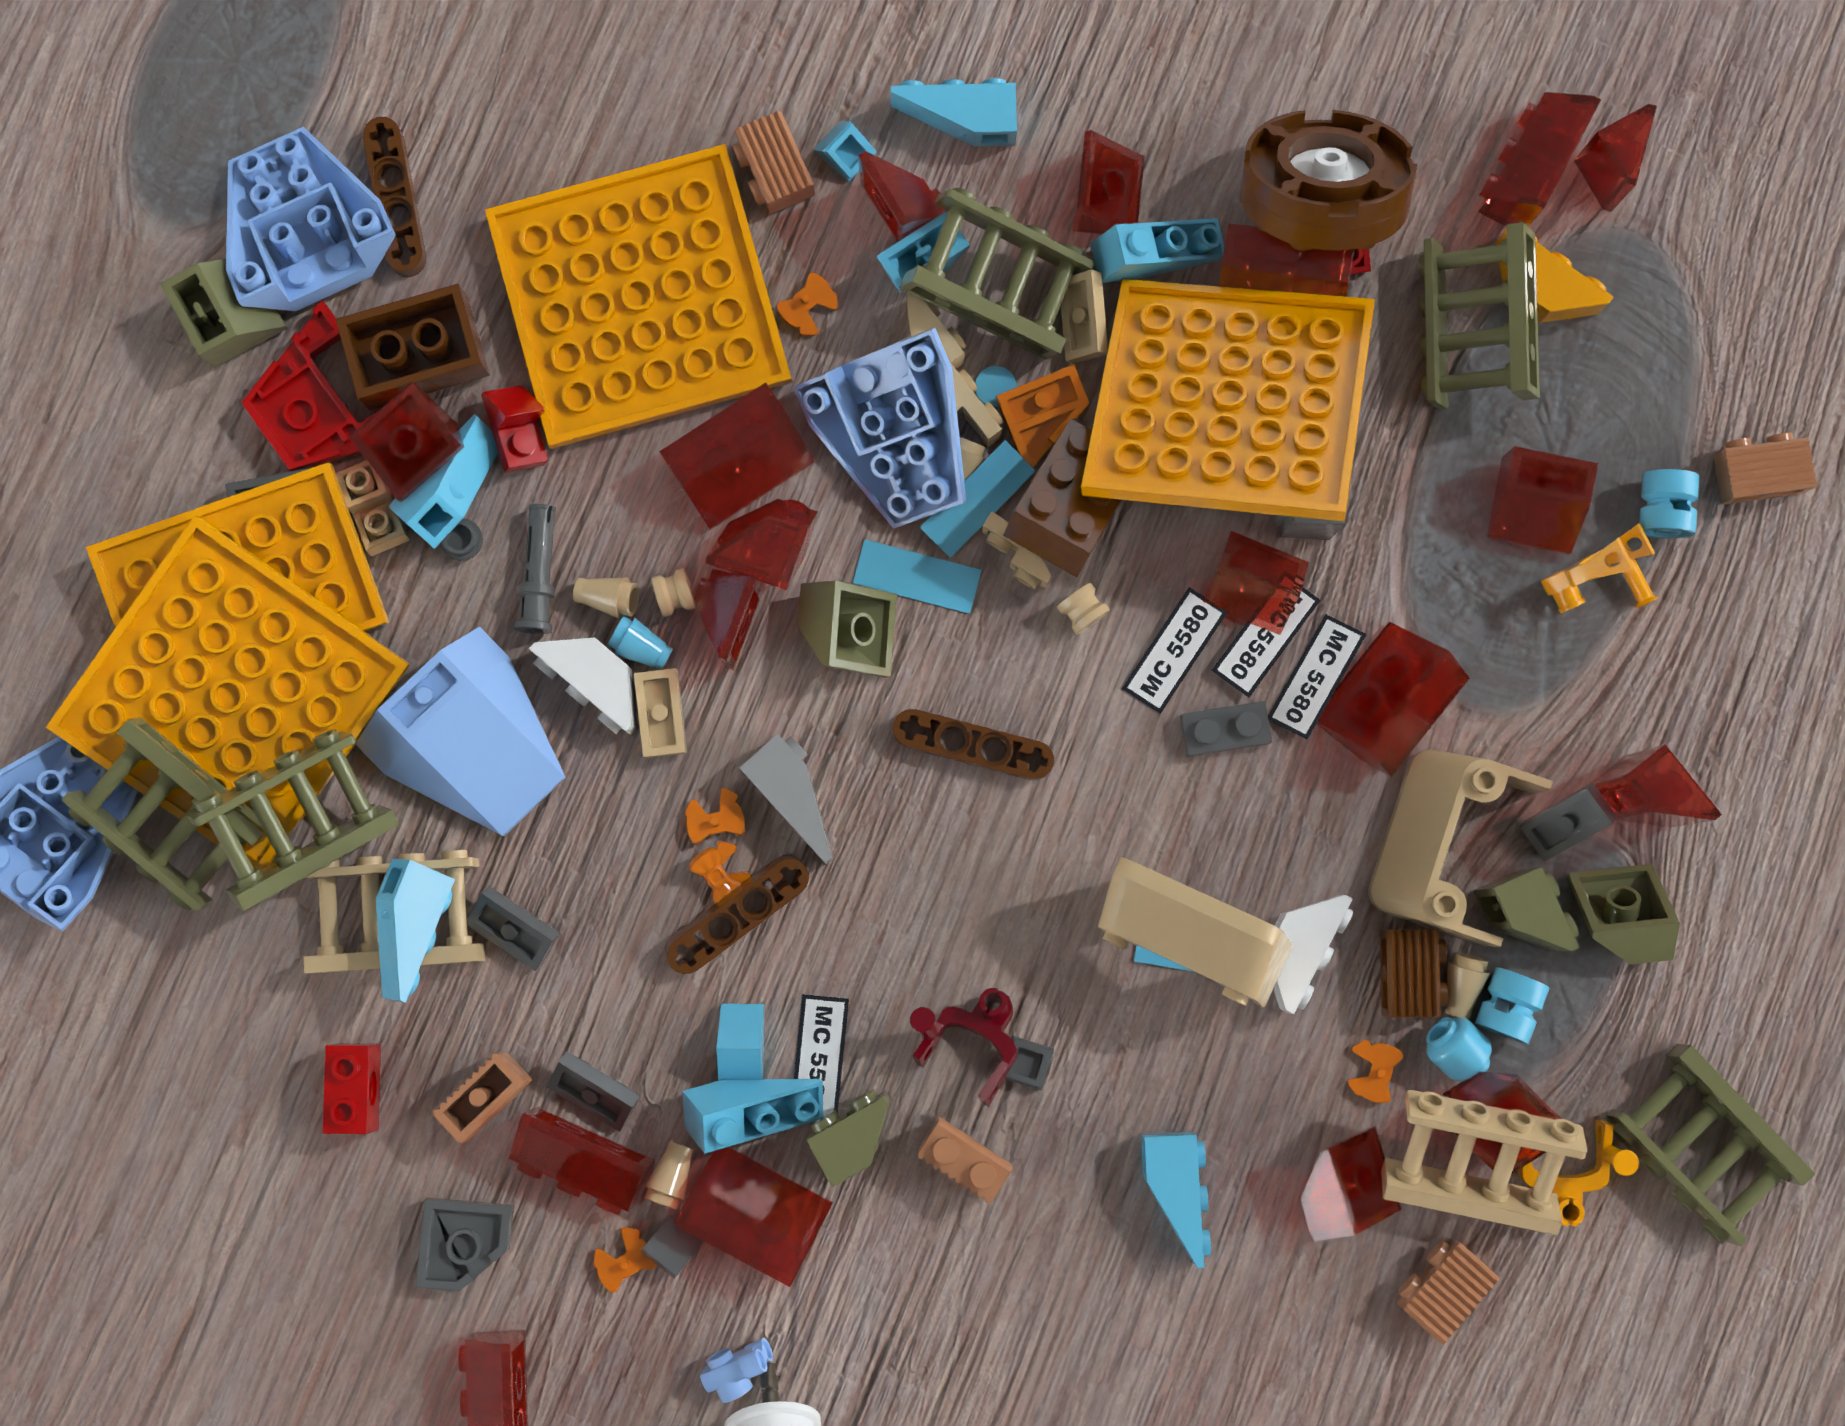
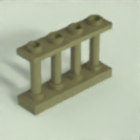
M953 188L939 194L934 204L948 211L929 261L927 265H922V267L918 265L906 272L899 288L1045 360L1061 354L1067 338L1055 333L1054 321L1072 275L1093 270L1095 261L1085 257V251L1075 245L1067 243L1061 245L1050 239L1049 233L1040 227L1033 225L1024 226L1012 220L1013 215L1002 208L993 206L988 208L975 201V195L967 190ZM964 219L984 229L985 232L965 282L957 285L945 279L943 269ZM1001 238L1021 248V252L1002 300L994 303L982 297L983 293L980 287ZM1039 257L1058 268L1038 319L1030 321L1018 315L1019 310L1016 307L1035 259Z
M1524 222L1507 224V239H1503L1501 244L1445 253L1444 246L1433 237L1424 239V252L1419 254V269L1422 277H1424L1425 292L1420 294L1419 303L1426 325V333L1421 335L1420 345L1422 355L1426 359L1427 374L1422 376L1421 387L1424 398L1427 399L1429 404L1439 410L1448 409V392L1505 385L1523 401L1540 399L1535 233ZM1500 261H1503L1508 267V280L1503 281L1501 286L1446 293L1445 270ZM1503 302L1506 306H1509V322H1505L1503 327L1447 334V310ZM1505 344L1507 348L1510 347V363L1506 364L1503 369L1448 375L1447 351Z
M128 719L117 732L118 735L126 740L124 744L125 751L88 794L81 790L67 792L61 800L70 807L68 813L73 819L87 827L92 825L104 835L102 841L108 848L121 855L125 853L137 863L135 866L137 871L143 877L155 883L159 881L171 891L169 894L170 898L177 905L185 910L193 909L194 911H200L208 907L213 901L202 889L228 859L220 843L214 847L192 875L187 878L169 863V860L198 827L188 820L186 814L155 851L138 838L135 833L173 788L179 789L182 787L194 797L191 800L192 804L209 793L218 792L221 795L229 790L144 719ZM148 759L160 769L158 771L160 777L120 823L103 809L101 805L139 760L145 761ZM245 803L224 813L240 844L246 845L249 843L253 846L267 838L256 814ZM194 805L189 809L188 812L195 809Z
M336 729L328 730L312 740L314 743L312 747L300 753L295 749L274 759V767L261 774L258 770L244 774L233 782L235 788L221 795L218 792H212L199 798L193 803L195 809L186 813L188 820L192 824L201 826L208 822L237 875L234 880L236 884L226 889L233 904L241 910L245 911L399 825L391 809L381 805L376 807L375 804H369L342 751L356 743L351 733L345 731L337 732ZM324 759H327L354 811L351 815L353 820L339 828L337 825H331L304 773V770ZM287 779L316 833L313 835L315 841L300 849L298 846H292L264 793ZM246 801H249L277 854L274 857L275 863L261 871L259 868H253L224 814Z
M1677 1043L1666 1054L1675 1065L1671 1069L1673 1074L1630 1116L1623 1111L1611 1109L1606 1116L1614 1123L1613 1134L1629 1148L1634 1144L1645 1156L1641 1160L1642 1164L1655 1177L1660 1180L1665 1177L1676 1188L1672 1192L1676 1200L1690 1212L1696 1209L1705 1218L1706 1222L1703 1224V1227L1715 1240L1721 1244L1727 1241L1741 1247L1747 1240L1734 1226L1778 1182L1784 1184L1787 1181L1804 1186L1815 1173L1692 1045ZM1695 1085L1705 1096L1702 1100L1704 1106L1659 1149L1642 1129L1686 1086L1691 1088ZM1725 1117L1736 1128L1733 1132L1735 1137L1690 1181L1673 1161L1717 1118L1723 1119ZM1756 1149L1767 1160L1763 1164L1765 1170L1727 1208L1720 1212L1703 1194L1747 1150L1754 1151Z

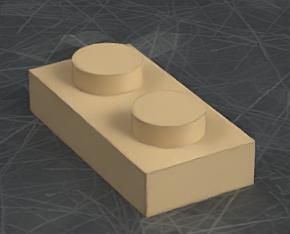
M1088 270L1072 276L1061 303L1063 337L1067 338L1064 344L1065 360L1067 362L1079 363L1107 355L1108 353L1102 273Z
M672 668L634 673L643 758L687 754L678 670Z

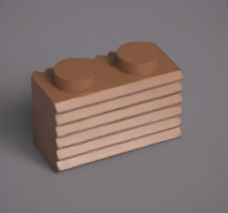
M781 110L735 129L738 143L732 145V149L740 168L749 167L754 180L748 182L757 206L765 203L769 214H773L815 196L814 184Z
M1788 432L1769 436L1766 438L1767 443L1752 445L1751 438L1726 442L1725 449L1713 455L1721 505L1800 495L1817 487L1809 438L1793 439V433Z
M508 1052L492 1054V1059L485 1060V1065L479 1066V1071L472 1072V1077L466 1078V1083L460 1084L459 1089L453 1091V1095L446 1097V1101L440 1103L439 1108L434 1109L433 1116L460 1144L470 1141L533 1080Z
M941 1117L936 1120L918 1148L919 1159L925 1158L926 1164L933 1163L934 1169L940 1168L941 1174L948 1173V1178H955L956 1184L962 1183L963 1189L970 1187V1192H977L978 1198L984 1197L985 1203L993 1201L1013 1169L1011 1163Z
M1453 1238L1448 1243L1440 1241L1433 1247L1426 1258L1430 1264L1419 1277L1416 1274H1412L1403 1282L1398 1290L1401 1298L1396 1303L1441 1344L1447 1342L1448 1338L1453 1335L1454 1331L1459 1328L1460 1324L1465 1321V1318L1470 1315L1471 1311L1476 1308L1477 1304L1482 1301V1298L1487 1295L1488 1291L1500 1279L1464 1245Z

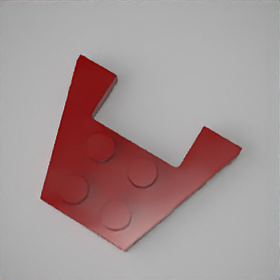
M324 301L316 305L312 311V317L299 334L296 332L292 336V343L277 362H272L241 402L290 471L313 468L327 462L409 439L419 434L395 399L361 423H358L315 365L313 359L317 355L341 340L336 317Z

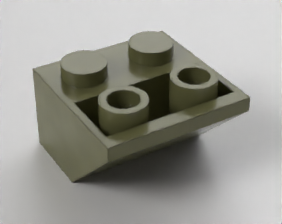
M226 259L196 263L160 283L198 355L213 368L288 329L277 309L245 307L239 304L226 272Z
M1542 867L1518 870L1474 890L1492 930L1546 951H1573L1579 948L1575 939L1579 935L1577 926L1568 912L1563 913L1556 898L1560 896L1558 885L1554 877L1549 872L1545 873Z
M874 1089L851 1101L849 1105L852 1110L839 1117L835 1110L813 1122L811 1126L813 1132L810 1133L806 1141L831 1187L871 1166L890 1100L886 1091L877 1096Z

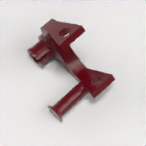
M997 988L986 989L981 994L972 1012L958 1007H947L942 1011L937 1021L931 1009L926 1007L915 1009L910 1016V1024L915 1031L920 1032L923 1041L912 1055L916 1064L924 1068L944 1031L949 1027L963 1028L983 1037L1002 1055V1061L978 1095L981 1103L989 1107L1018 1057L1015 1043L1004 1033L1013 1016V1005L1009 996ZM993 1003H1000V1004H1001L997 1009H995V1010H991V1009H990V1011H988V1009H989V1007L991 1006V1004H993Z

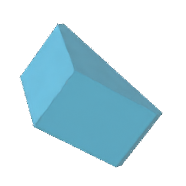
M945 211L877 255L878 261L899 292L904 291L899 287L906 272L918 265L921 267L922 265H927L948 211ZM960 229L944 266V273L970 248L969 242Z
M721 1004L716 1046L718 1081L763 1079L764 1004Z

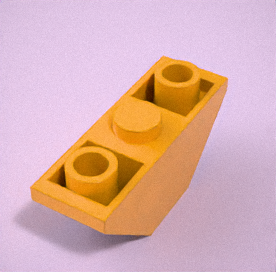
M1507 230L1496 241V245L1501 244L1503 239H1507ZM1535 236L1538 323L1593 316L1601 312L1613 299V296L1606 292L1604 284L1594 277L1582 275L1572 267V263L1567 257L1558 252H1550L1538 243V239ZM1500 261L1499 265L1503 282L1508 280V267L1503 261Z

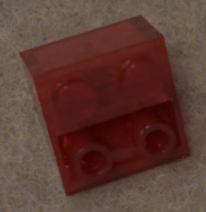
M1514 446L1501 458L1487 538L1568 555L1571 554L1591 506L1599 463Z

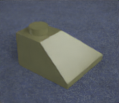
M836 580L802 583L800 587L798 627L821 664L836 669L880 677H891L897 594Z
M1653 864L1568 872V882L1594 940L1629 964L1673 960L1680 922Z

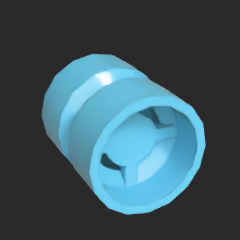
M1677 469L1651 470L1642 474L1641 498L1647 502V505L1640 509L1639 523L1646 536L1678 539L1696 535L1697 510L1691 506V503L1698 500L1699 474Z
M1496 967L1487 989L1492 995L1491 1000L1482 1002L1474 1024L1503 1037L1529 1045L1537 1024L1532 1015L1534 1012L1542 1010L1550 988L1524 975ZM1513 1005L1514 1008H1512L1509 1012V1006Z

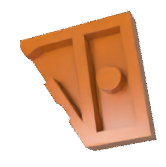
M1074 364L995 396L1016 451L1032 468L1058 440L1069 420H1075L1089 405Z

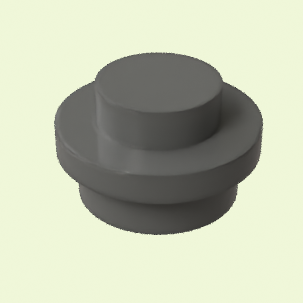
M463 518L440 542V545L450 558L466 561L475 557L481 550L483 535L480 528L474 522Z

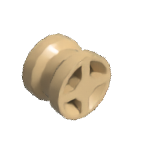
M684 568L675 570L674 574L669 577L661 575L651 577L656 599L663 617L671 616L674 610L680 608L686 610L696 608L692 589Z
M1091 583L1086 584L1071 594L1057 606L1062 615H1068L1071 619L1072 629L1076 635L1095 624L1110 612L1107 604L1099 602L1096 598V589Z

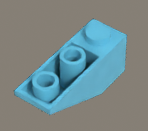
M991 78L984 80L982 84H965L962 80L950 79L941 82L940 85H924L920 81L908 80L901 82L899 86H891V107L974 147L1016 145V83H1006L1003 79Z
M1218 218L1117 224L1090 243L1096 271L1102 273V283L1122 281V279L1137 280L1227 258Z
M474 414L388 506L434 549L464 518L498 454L492 430Z
M407 859L391 860L376 897L382 998L406 1003L408 996L412 995L420 980V973L418 971L424 956L430 952L435 943V928L441 914L448 909L451 903V888L455 881L453 878Z
M820 1079L720 1080L682 1091L684 1128L704 1153L811 1123L824 1116L823 1082Z
M1192 1131L1140 1134L1143 1179L1192 1262L1197 1268H1204V1256H1211L1209 1229L1202 1230L1201 1212H1208L1207 1187L1199 1183V1168L1206 1167L1204 1142H1197V1135Z

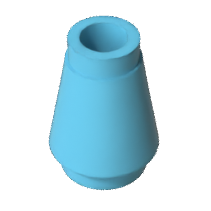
M624 616L607 646L616 650L615 655L655 667L658 670H662L673 648L667 646L664 641L636 618L631 621Z

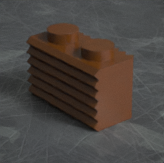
M1380 930L1382 1016L1441 1017V1008H1446L1448 1003L1447 985L1445 982H1440V965H1445L1447 946L1445 939H1439V930Z

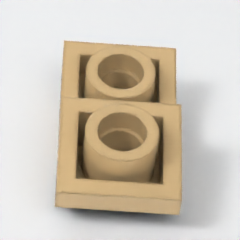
M374 457L336 473L347 508L355 519L365 550L371 557L410 541L402 519L388 507L394 499Z
M991 511L983 524L982 533L988 536L985 541L1003 553L1007 554L1010 549L1016 552L1010 562V568L1016 571L1013 577L1017 581L1031 589H1035L1037 585L1046 589L1050 583L1051 574L1042 558L1004 537L1003 534L1008 522Z

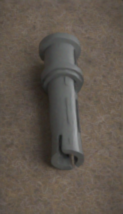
M548 504L529 505L524 582H521L520 586L517 587V595L521 596L519 621L514 623V630L523 633H552V625L548 621L550 599L555 597V590L553 585L550 584V567L556 507L549 506Z

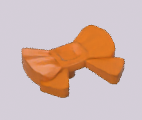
M812 272L808 275L805 287L796 293L793 299L780 301L777 304V310L785 323L793 328H800V335L816 336L818 329L808 311L816 304L833 311L837 310V294L832 291L824 278Z
M722 788L720 793V812L707 814L696 800L690 801L685 811L687 817L686 825L688 835L695 845L701 844L709 835L726 831L739 836L745 833L746 820L742 809L736 803L739 799L736 793L727 788Z
M719 841L716 848L711 847L700 852L689 864L690 870L702 875L712 888L715 904L750 878L748 871L727 874L722 867L737 849L733 843Z
M1363 1040L1353 1046L1352 1051L1372 1063L1369 1076L1352 1078L1347 1083L1357 1096L1361 1095L1365 1099L1376 1103H1388L1391 1100L1388 1084L1392 1077L1393 1067L1403 1059V1053L1396 1047L1388 1044L1375 1043L1371 1045L1369 1040Z
M629 1227L621 1229L627 1253L615 1259L600 1248L595 1251L593 1265L597 1268L600 1281L609 1292H617L623 1280L640 1269L652 1270L658 1266L641 1252L647 1241L640 1239L641 1231L639 1229Z

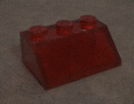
M1544 92L1535 105L1528 102L1516 125L1522 127L1518 138L1515 140L1510 137L1497 159L1504 163L1498 175L1490 173L1479 193V196L1485 198L1478 212L1504 226L1524 222L1529 227L1545 208L1601 99L1592 95Z
M1229 223L1219 287L1347 297L1355 249L1321 250L1312 248L1305 251L1297 250L1290 243L1278 239L1269 233L1262 232L1257 227Z
M766 382L659 451L664 462L710 530L815 463L790 417Z
M1388 622L1339 683L1317 725L1359 759L1392 777L1470 678L1449 650L1396 624Z
M1666 744L1625 755L1592 781L1618 817L1616 820L1678 827L1714 821L1722 815Z
M539 1107L522 1114L509 1155V1159L519 1163L517 1170L537 1179H541L542 1174L558 1180L556 1185L558 1189L580 1197L582 1192L598 1198L596 1201L598 1207L618 1215L621 1209L629 1212L634 1207L655 1160Z
M725 1147L713 1151L673 1225L790 1287L833 1202L737 1150Z
M525 1330L473 1332L465 1339V1345H460L459 1370L460 1372H466V1390H462L460 1394L461 1416L467 1417V1426H528Z

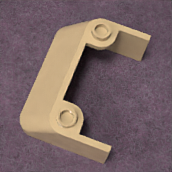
M1425 750L1413 756L1407 766L1369 884L1368 896L1372 905L1381 912L1433 930H1439V932L1483 947H1501L1504 938L1462 924L1467 908L1466 898L1457 886L1439 880L1465 798L1478 803L1491 802L1502 795L1506 785L1535 794L1551 790L1553 781L1492 760L1439 750Z
M1120 857L1113 872L1098 928L1105 932L1103 940L1124 950L1127 949L1129 943L1143 947L1201 974L1224 987L1221 995L1244 1006L1251 999L1257 1005L1265 1007L1293 947L1286 934L1274 925L1123 857Z

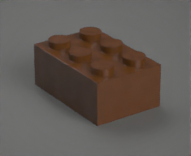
M458 283L336 318L357 398L369 410L386 406L394 399L397 402H401L490 376L469 299Z
M1070 419L1015 508L1003 536L1071 575L1078 577L1122 500L1082 496L1081 484L1092 430Z

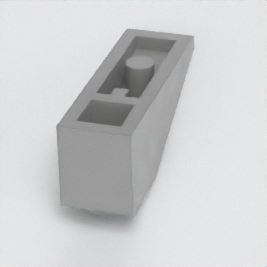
M776 734L747 760L740 769L824 863L828 865L833 860L810 772L807 765L802 761L808 754L792 736L784 741L779 734Z

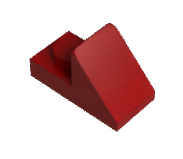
M523 385L484 391L481 396L504 473L544 466L548 462V458L537 425V420L545 412L543 406Z

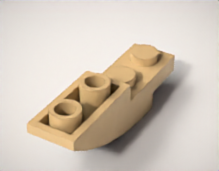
M907 292L910 336L933 328L936 329L952 367L957 418L963 416L987 448L1001 438L1002 428L999 425L1003 423V420L991 403L987 402L983 405L974 392L978 388L970 375L964 369L960 372L956 370L964 364L965 353L962 349L966 345L963 339L953 327L946 329L937 317L941 313L937 306Z

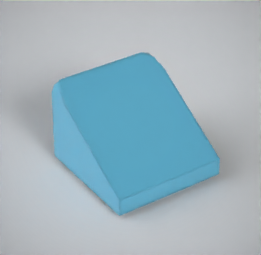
M839 121L814 148L817 155L847 181H850L877 153L851 121Z

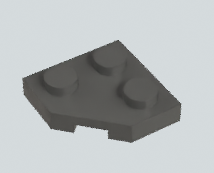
M426 1198L424 1202L416 1288L460 1291L510 1249L514 1205Z

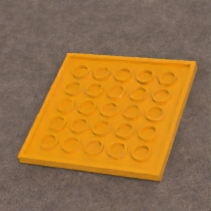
M726 144L485 209L535 398L545 411L540 417L550 449L793 383Z
M1122 279L1081 484L1082 496L1345 522L1375 299Z
M194 516L45 728L108 770L126 749L124 747L126 740L117 734L118 730L128 719L142 718L226 789L231 790L235 788L233 782L239 777L258 770L260 774L275 766L274 759L291 750L297 749L300 753L314 745L312 740L328 730L336 729L337 732L345 731L351 733L357 742L377 709L384 704L411 664L210 524ZM355 743L342 750L345 757L348 755V753L353 748ZM148 759L145 761L139 760L123 781L145 795L160 777L158 775L160 769ZM324 759L304 770L311 787L318 797L334 775L327 759ZM287 779L264 793L289 838L306 814ZM182 787L179 789L173 788L159 806L181 820L193 806L191 800L194 797ZM249 801L244 802L249 808L252 809ZM208 822L196 828L197 832L216 845L219 843ZM268 837L263 842L253 846L249 843L246 845L241 844L253 868H259L260 871L270 866L277 855Z

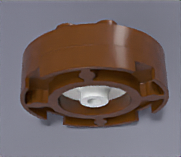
M1302 110L1275 117L1262 124L1252 133L1246 145L1240 198L1244 211L1256 224L1258 230L1290 243L1297 250L1305 251L1312 248L1321 250L1370 249L1376 243L1394 235L1407 220L1416 178L1417 163L1413 164L1411 159V144L1404 136L1390 126L1361 114L1341 110H1332L1331 120H1305L1306 112Z

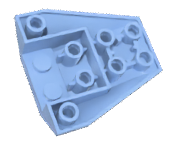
M301 127L228 161L226 272L241 306L298 311L373 276L396 236L380 199L307 129Z
M935 328L893 343L793 387L811 429L893 529L966 502L953 372Z
M481 627L476 628L441 649L377 709L355 743L383 774L502 836H505L566 778L510 657Z
M58 736L0 769V893L34 918L63 932L93 899L114 851L103 843L102 838L104 835L92 825L87 827L73 819L68 813L70 807L61 800L67 792L81 790L88 794L108 770ZM122 781L101 807L121 823L133 809L140 792Z

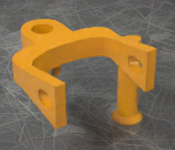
M1640 523L1605 548L1541 580L1547 595H1553L1560 613L1571 610L1586 601L1582 597L1577 585L1588 580L1623 573L1637 601L1636 608L1659 598L1653 595L1635 560L1636 558L1655 553ZM1639 538L1642 542L1641 548L1637 550L1630 549L1628 546L1629 539Z
M1595 1119L1596 1165L1594 1168L1585 1173L1575 1175H1558L1552 1193H1557L1562 1226L1571 1225L1574 1227L1583 1221L1585 1216V1210L1582 1205L1583 1192L1596 1191L1608 1184L1610 1164L1622 1176H1630L1638 1169L1639 1160L1634 1152L1620 1150L1612 1145L1614 1125L1604 1119ZM1521 1147L1519 1151L1518 1174L1520 1179L1529 1186L1534 1187L1540 1171L1534 1169L1532 1165L1533 1149ZM1569 1204L1568 1210L1562 1213L1563 1208Z

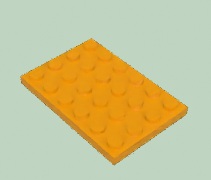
M329 462L86 547L115 628L194 516L210 524L365 632L390 623L352 517L347 508L332 463Z

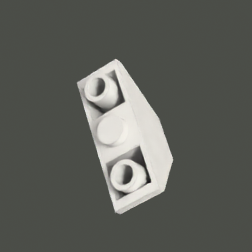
M595 637L534 642L529 648L538 656L533 664L552 680L559 674L570 683L565 691L582 706L585 707L589 701L602 711L597 718L615 734L623 729L632 735L637 729L632 669Z
M1339 895L1280 913L1274 926L1281 929L1293 944L1273 988L1280 1010L1294 1014L1297 1008L1303 1010L1308 1004L1314 991V987L1309 984L1316 970L1322 972L1326 968L1334 952V949L1329 947L1336 931L1342 934L1351 920L1353 911L1348 909L1353 900L1351 897Z

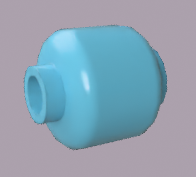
M1445 1017L1436 1022L1429 1030L1426 1037V1042L1428 1043L1427 1056L1450 1079L1454 1081L1475 1079L1487 1071L1492 1052L1491 1041L1467 1018Z

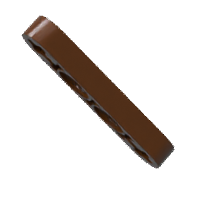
M376 117L371 119L363 130V141L373 194L380 199L387 216L396 207H404L409 210V219L404 225L399 227L392 226L396 236L385 253V258L398 275L413 277L424 269L426 251L405 139L402 131L392 119ZM387 130L389 135L392 136L387 138L388 150L392 156H385L383 148L376 140L380 138V131ZM398 168L401 170L402 178L396 186L386 187L381 184L380 177L386 169ZM405 237L407 247L412 253L416 254L410 256V263L404 265L400 259H396V257L402 256L403 253L401 242L398 238Z
M917 709L902 711L896 716L893 723V734L897 742L912 750L1028 780L1045 778L1054 766L1052 750L1047 744L1037 740ZM911 717L917 718L918 726L927 730H931V721L940 723L934 733V747L925 745L928 740V736L915 734L913 740L905 739V731L900 729L901 723L907 724ZM957 728L964 733L965 744L960 750L948 751L942 746L940 737L946 729ZM997 738L1005 744L1006 755L1002 760L990 762L984 758L981 749L983 743L988 739ZM1013 743L1022 745L1018 752L1020 754L1031 755L1034 749L1040 750L1041 758L1047 760L1046 767L1039 766L1036 772L1029 771V763L1021 760H1016V768L1008 767L1007 764L1013 754Z
M790 854L774 859L674 934L668 940L665 948L670 967L681 974H691L698 971L802 893L809 882V872L803 861ZM787 866L788 869L794 870L798 867L799 870L795 873L797 881L790 884L785 880L777 885L775 888L780 895L774 899L769 887L763 881L769 878L772 885H774L783 877L780 872L782 868ZM754 890L763 892L766 895V903L761 910L750 912L743 908V899L748 892ZM718 916H724L732 922L731 931L724 937H713L708 932L709 923ZM701 930L705 941L711 947L705 950L701 942L692 950L694 958L691 961H687L684 957L676 960L679 955L677 947L681 944L686 948L692 947L699 941L694 933Z

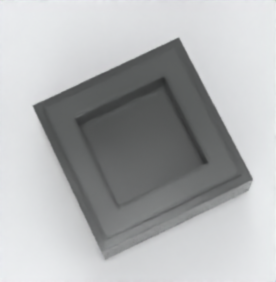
M1012 1036L1018 1051V1057L1005 1079L1042 1091L1054 1048Z
M669 1215L641 1252L675 1279L703 1241Z

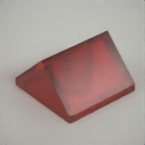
M1647 104L1597 131L1574 159L1591 191L1605 211L1612 212L1637 184L1657 109L1656 105Z
M1092 130L1085 131L1080 155L1073 231L1103 234L1117 224L1138 223L1145 156Z
M410 382L350 436V439L400 502H403L464 448L457 422L413 382Z
M1230 531L1204 595L1203 602L1226 610L1228 612L1224 617L1226 620L1241 626L1250 623L1281 635L1301 594L1309 562Z

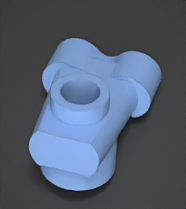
M761 1338L745 1345L744 1349L733 1354L730 1348H724L709 1356L706 1360L708 1365L705 1366L700 1374L705 1390L708 1393L716 1390L722 1403L731 1402L746 1394L753 1387L750 1378L766 1372L767 1363L773 1360L772 1349L765 1338Z

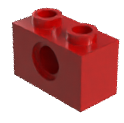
M337 1043L325 1045L323 1134H368L379 1130L381 1044Z

